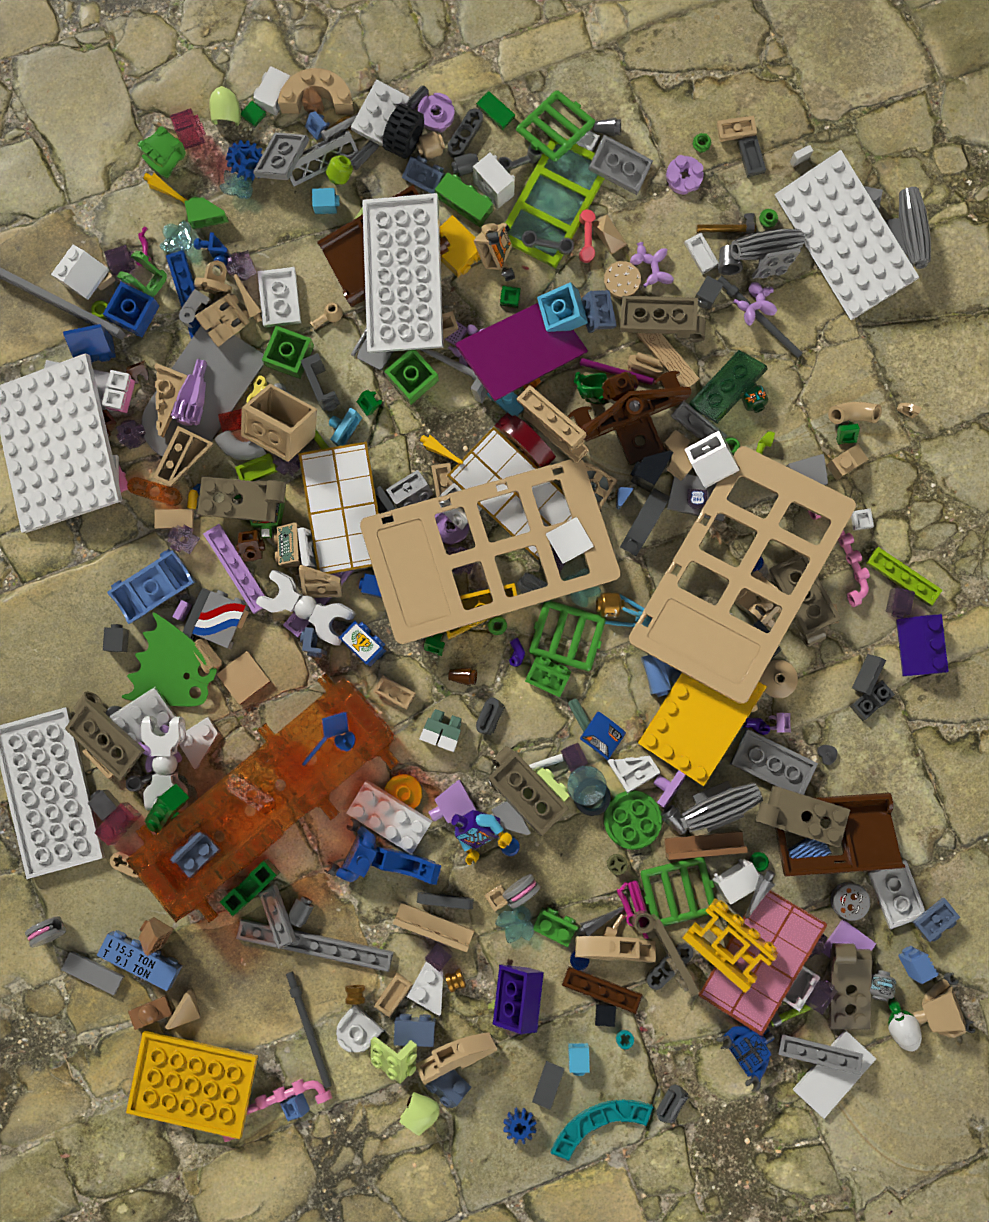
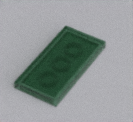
M738 350L688 404L697 412L718 424L768 370L767 365Z

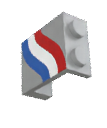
M217 590V593L210 591L192 634L232 649L234 645L232 638L244 611H248L249 607L245 605L246 601L236 597L234 600L227 598L228 594L220 590Z

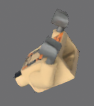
M506 223L483 225L481 233L474 239V244L485 269L500 270L506 282L515 279L513 269L509 268L506 264L507 256L512 247L508 236L510 227Z
M951 972L945 973L943 979L929 989L922 1000L923 1010L913 1012L919 1024L928 1022L932 1032H937L949 1038H955L965 1034L966 1031L974 1033L975 1029L972 1027L968 1028L974 1022L964 1019L953 987H949V984H958V979L950 980V977L954 975Z

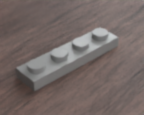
M782 1034L779 1055L860 1075L863 1060L862 1053Z

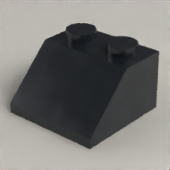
M670 450L644 457L642 462L637 461L630 474L633 476L631 482L651 493L674 452Z

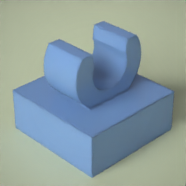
M314 111L309 114L305 127L318 140L322 138L321 131L328 129L330 123H325L323 120L324 116L318 115Z

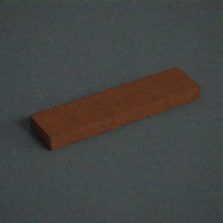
M568 966L562 982L564 987L635 1014L643 996L639 992Z

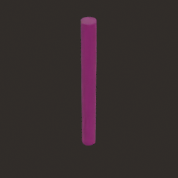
M581 358L580 365L613 375L630 372L632 375H636L638 382L649 385L653 383L654 378L584 358Z

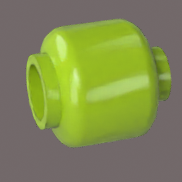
M343 155L332 157L326 169L327 177L335 185L346 184L353 172L351 161Z

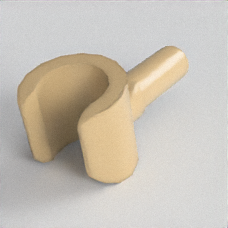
M620 914L613 928L606 926L603 936L615 937L617 929L625 916Z

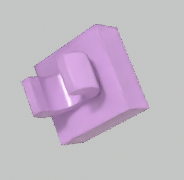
M777 713V715L769 716V719L777 721L776 726H770L771 730L791 732L790 713Z

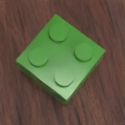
M276 325L262 361L266 367L301 379L304 368L300 360L310 357L314 343L309 337Z
M408 350L384 371L386 378L410 405L439 381L438 374L416 350Z

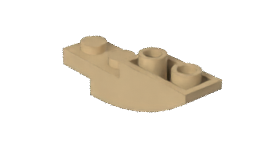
M577 936L575 957L654 963L656 962V941L640 940V938Z
M489 1032L480 1033L450 1042L431 1051L432 1056L415 1064L425 1085L459 1066L464 1069L498 1050Z

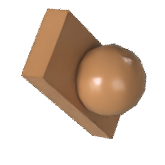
M167 995L131 1009L128 1013L134 1030H137L172 1015L173 1011Z

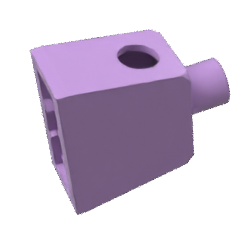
M459 779L434 799L438 806L430 810L429 814L434 822L444 817L447 823H451L452 817L455 814L463 816L472 810L477 811Z

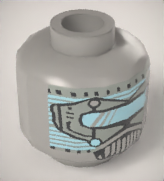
M878 970L877 974H872L870 993L873 999L888 1002L889 999L895 996L896 980L890 977L889 972Z

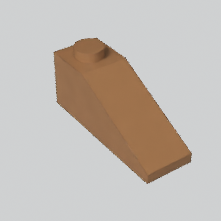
M155 917L148 921L145 920L140 928L141 934L139 936L144 954L149 956L162 948L174 928Z

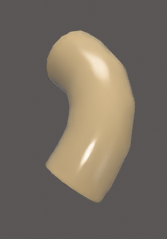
M844 402L831 407L828 417L834 424L846 421L877 423L880 419L882 408L879 404L868 402Z

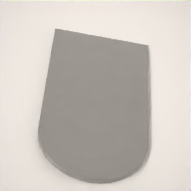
M200 326L172 367L175 371L185 375H192L196 360L206 361L207 367L203 377L204 382H206L205 400L200 423L197 426L193 424L192 426H185L177 422V419H172L164 438L157 435L156 421H158V411L156 410L155 392L145 407L142 416V431L148 445L157 455L163 457L177 426L212 442L264 366L262 361L263 353L235 335L217 347L206 333L211 328L204 330Z

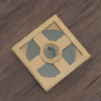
M585 461L584 464L599 509L601 510L618 480Z

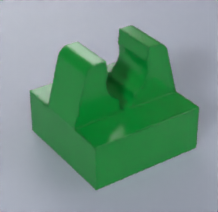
M363 391L356 401L366 416L372 415L382 403V400L376 401L374 398L377 394L375 391Z
M851 421L848 425L838 424L836 438L838 445L856 443L860 431L859 425Z
M443 633L436 634L433 638L427 637L424 650L442 656L445 649V642L441 641Z

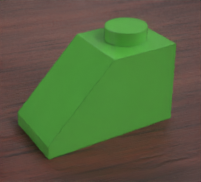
M192 197L184 201L188 222L192 229L229 222L224 210L203 197Z

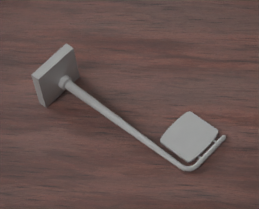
M366 327L351 355L354 356L358 350L357 358L382 370L394 351L369 353L367 352V338L359 349L364 338L367 336ZM419 349L472 377V380H474L471 386L473 396L477 402L483 403L488 392L471 368L432 349Z

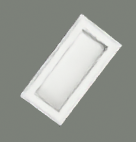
M702 233L684 242L702 275L718 267L719 263Z

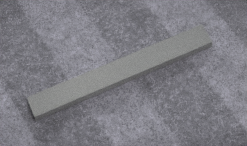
M0 268V279L91 325L101 324L112 336L123 340L126 334L119 327Z
M240 919L236 939L278 948L270 924ZM293 930L297 941L282 948L386 972L390 971L394 952L298 930Z

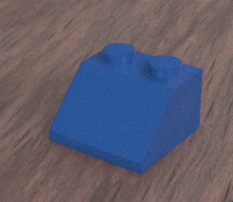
M101 324L63 332L73 358L86 353L90 355L92 363L95 361L106 362L116 357L113 337Z

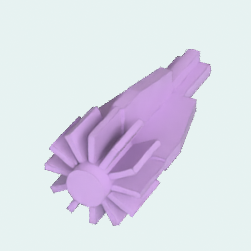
M196 360L193 374L187 376L179 390L177 401L174 403L171 413L172 419H177V422L185 426H192V424L197 426L201 420L206 382H204L203 378L207 367L205 360Z

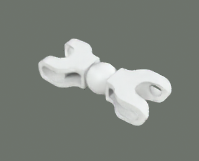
M272 570L269 577L278 584L279 594L274 599L267 596H259L256 604L269 612L283 610L295 612L296 616L300 619L309 620V622L314 624L320 639L333 645H340L342 640L339 638L340 635L333 630V620L336 617L351 620L356 615L355 611L341 603H334L328 606L321 603L317 604L314 598L307 595L303 596L297 590L296 583L292 577L280 571Z
M146 716L142 720L141 738L151 749V756H155L152 768L156 773L152 775V783L145 789L143 794L144 807L147 811H151L158 797L174 784H177L188 795V789L179 780L178 772H174L178 764L174 754L177 753V746L186 736L185 720L183 717L171 719L168 733H164L159 729L155 717ZM188 801L185 804V806H183L177 812H184L187 808Z

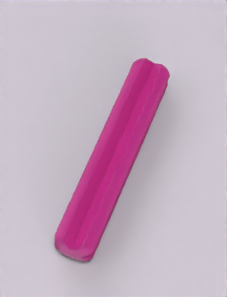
M636 880L629 882L628 888L635 911L643 910L647 912L638 882ZM647 917L639 919L641 927L648 923ZM642 933L645 939H649L647 933Z

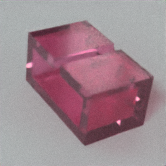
M191 108L170 115L175 132L183 143L185 150L206 143L203 136L206 135L204 126L198 114L194 115Z
M120 803L94 833L108 846L114 845L127 832L126 829L130 828L142 814L130 803Z

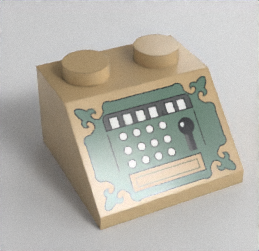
M298 523L277 527V533H274L275 544H278V551L275 552V561L282 568L299 567L302 565L297 528L301 527Z

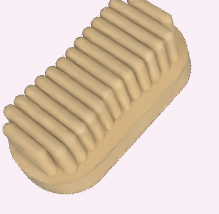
M640 352L637 355L629 356L627 370L654 378L653 381L662 375L664 368L659 364V359Z
M203 638L194 641L196 648H198L199 652L204 656V660H206V665H204L196 655L203 671L209 674V669L212 667L213 669L217 668L218 671L222 665V660L214 653L206 639L203 640Z

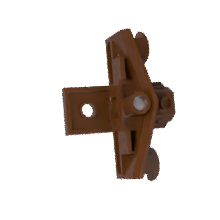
M669 371L660 375L654 382V385L661 383L663 389L636 391L639 386L636 375H632L630 372H623L607 379L602 386L604 390L603 398L613 403L604 413L592 420L589 412L593 409L589 406H584L573 410L567 417L570 420L574 419L575 424L586 432L583 443L615 431L630 466L637 463V461H642L644 457L665 451L651 415L685 402L691 395V388L680 386L677 376L681 374L679 371ZM642 436L645 439V444L638 446L635 443V437Z

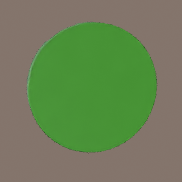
M636 790L628 794L624 791L611 799L609 807L604 812V827L608 836L617 845L626 849H641L650 845L657 838L662 826V813L660 807L651 796Z

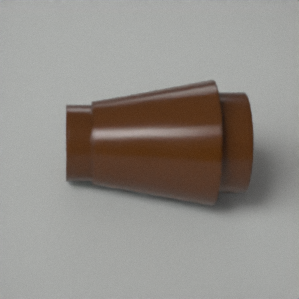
M472 667L450 669L448 680L467 686L476 685L477 670H474Z

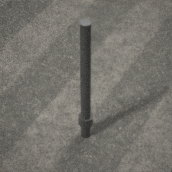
M723 276L717 280L724 284L723 288L731 298L734 297L738 301H746L749 305L751 304L739 292V289L735 285L732 286ZM755 310V318L798 359L803 352L759 310Z
M291 971L286 974L290 986L289 992L291 998H294L323 1086L328 1088L332 1084L301 996L300 985L298 986L294 973Z

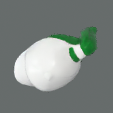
M893 997L888 1001V1007L891 1010L888 1020L889 1032L901 1048L907 1051H915L919 1048L922 1039L919 1022L913 1014L901 1009L900 1003Z

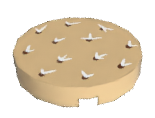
M618 261L611 264L604 275L606 291L609 290L610 295L618 299H622V296H633L641 284V274L638 268L627 261Z

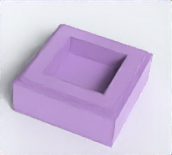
M181 600L172 617L183 622L192 605Z

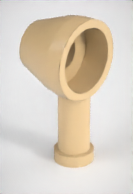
M328 303L324 308V314L309 323L316 330L326 321L338 322L343 316L342 308L337 303ZM330 308H335V311L330 312L329 310Z

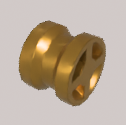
M460 968L456 969L454 973H445L446 982L451 993L455 992L457 988H466Z
M348 985L345 987L347 992L346 1004L358 1005L365 1003V998L363 997L364 985Z

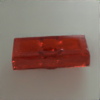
M242 409L218 414L222 432L241 430Z

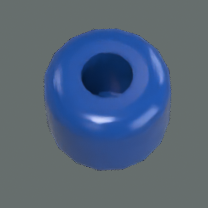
M512 837L509 846L507 845L504 849L501 848L503 854L506 856L516 855L520 849L518 839Z

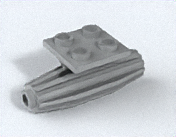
M909 187L899 192V218L887 219L886 224L905 255L908 256L912 266L916 269L927 267V264L931 262V234L926 207L919 188Z
M774 229L752 233L732 241L730 245L731 256L736 260H759V266L752 274L753 279L766 278L776 274L782 275L787 272L789 266L801 252L800 248L805 243V234L799 229Z
M729 781L723 782L693 795L696 805L682 813L683 818L680 821L684 830L688 829L690 832L707 828V831L710 832L743 818L745 812L763 801L761 792L755 783L732 788Z

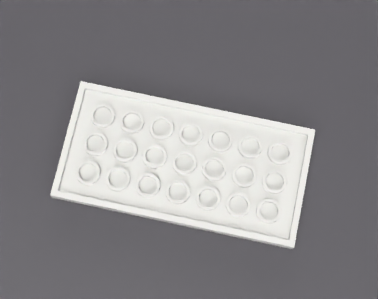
M841 150L774 194L794 228L801 230L805 234L804 244L850 320L855 319L919 279L917 272Z
M438 194L362 200L367 352L443 348Z
M69 707L0 725V768L26 879L105 858L95 814L87 804L91 798L78 743L65 730V727L71 720Z

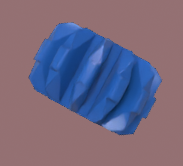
M515 1108V1114L507 1113L509 1119H504L503 1123L506 1126L503 1128V1131L508 1133V1140L514 1137V1144H517L519 1139H521L522 1144H525V1138L533 1139L531 1133H536L537 1130L534 1126L537 1122L536 1119H532V1112L526 1115L525 1108L522 1109L521 1113H519L518 1108ZM517 1123H521L523 1128L519 1129Z

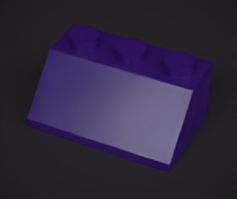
M942 614L896 619L902 676L949 672Z
M499 965L493 1025L518 1034L537 1033L544 972L528 967Z

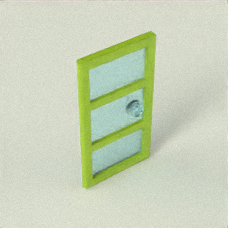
M551 138L547 147L555 153L561 145ZM575 144L556 162L542 154L505 222L510 227L508 236L512 247L553 268H557L563 257L559 250L537 245L528 248L522 242V235L530 230L535 232L537 238L556 242H560L563 238H570L572 240L581 224L579 221L582 211L589 209L605 179L588 170L595 155L594 152Z

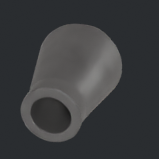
M615 117L596 121L594 132L616 137V135L621 134V119Z
M671 805L663 810L661 814L662 820L679 835L688 830H684L680 819L682 815L678 808Z

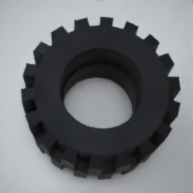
M403 104L397 106L387 121L383 134V148L401 158H408L415 151L419 143V137L422 136L424 115Z

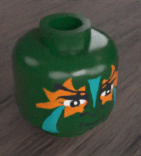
M757 383L746 386L741 394L745 409L747 411H754V413L763 411L765 409L764 406L769 401L764 387L757 385Z

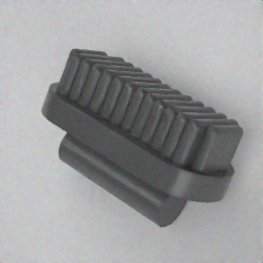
M525 573L517 583L522 594L548 585V583L546 584V582L530 573Z
M489 698L485 701L476 722L478 732L489 735L494 733L496 724H498L497 722L503 713L502 711L505 709L503 707L504 704L500 700Z
M671 1085L659 1104L656 1112L661 1122L675 1123L681 1111L680 1109H682L689 1098L687 1096L688 1093L681 1086Z

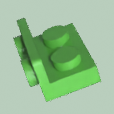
M536 656L525 682L560 697L571 671L564 665H557L551 662L549 658Z
M542 907L532 930L568 947L575 930L577 931L578 925L575 924L576 920L567 915L565 918L557 915L558 911L551 907H547V909Z

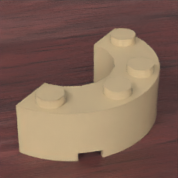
M310 68L297 72L285 82L279 93L278 105L282 114H300L301 107L303 106L304 90L311 87L320 97L332 102L336 115H355L351 93L347 84L337 74L326 69Z

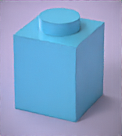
M335 188L312 189V206L315 214H337V207H340V196L336 195Z
M568 1043L569 1073H573L575 1076H583L585 1073H590L588 1043Z

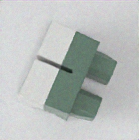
M435 709L431 718L427 719L419 739L455 752L461 733L462 719L452 715L449 725L444 724L442 720L445 712Z

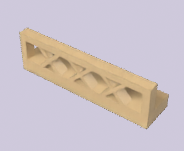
M401 902L393 922L394 925L466 953L474 933L473 929Z

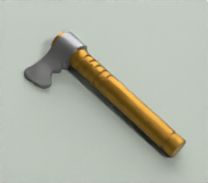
M754 213L744 214L746 224L743 225L697 224L696 231L745 232L746 234H752L756 232Z

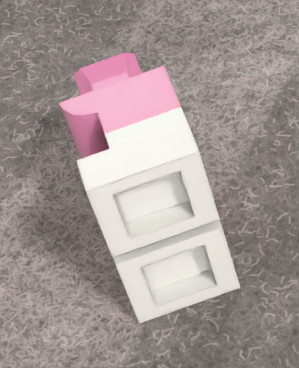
M110 370L107 382L108 388L105 389L102 401L104 407L122 413L128 412L135 385V380L131 379L130 374Z

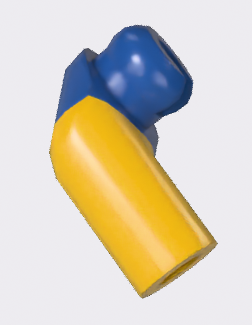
M201 483L196 484L189 491L187 508L196 509Z

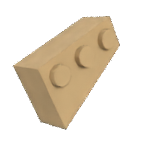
M177 426L152 478L173 487L214 446V443Z

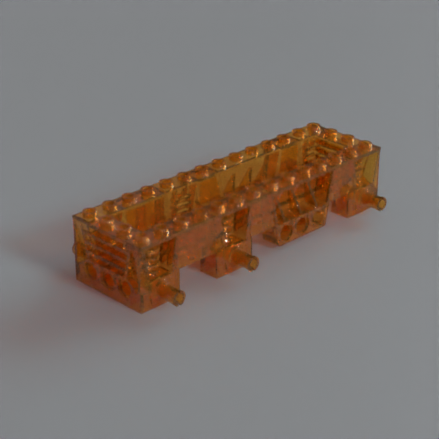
M327 673L323 674V679H317V682L326 691L321 697L276 734L267 723L263 724L262 728H259L257 732L266 743L156 835H153L146 824L136 830L135 833L139 835L145 844L129 856L126 861L175 923L194 910H199L208 923L212 922L219 914L208 903V899L227 880L245 869L283 837L290 827L315 808L320 807L330 821L340 814L329 800L331 794L366 763H369L376 757H381L390 770L395 767L393 763L395 765L400 763L389 750V746L398 737L351 680L343 677L334 684ZM347 712L348 730L353 732L356 737L354 747L349 751H343L335 744L334 739L336 736L330 737L314 754L317 759L316 763L313 765L307 763L303 766L302 763L307 755L313 751L324 737L322 719ZM279 779L286 782V788L282 791L276 788V782ZM248 805L255 807V814L253 816H248L245 812ZM217 831H222L225 835L222 842H218L215 839ZM195 832H206L221 851L195 876L189 878L178 864L172 863L170 859L174 856L173 853L177 848L189 842L188 838Z

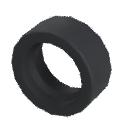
M593 778L580 782L573 794L577 809L589 816H597L605 812L611 801L607 785ZM592 785L597 786L603 793V802L594 809L585 807L580 797L583 789Z

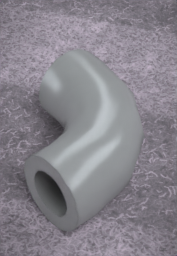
M225 431L215 438V442L226 455L237 460H253L266 454L264 448L251 441L242 442L237 440L232 431Z

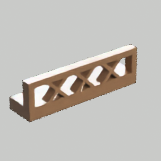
M742 831L664 838L665 854L668 860L748 853L747 847L744 846Z

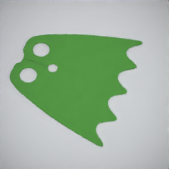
M153 613L157 622V628L153 631L143 632L149 646L146 651L135 654L141 664V668L138 672L127 675L133 683L134 689L131 693L122 695V698L134 701L156 687L169 706L189 707L203 704L208 696L207 686L209 682L214 680L217 668L213 669L212 667L209 669L210 672L207 676H200L198 667L201 664L196 655L204 665H206V660H204V656L196 648V643L163 617ZM184 673H189L190 678L185 679L183 677ZM194 686L201 690V696L196 699L192 698L189 694L190 689Z

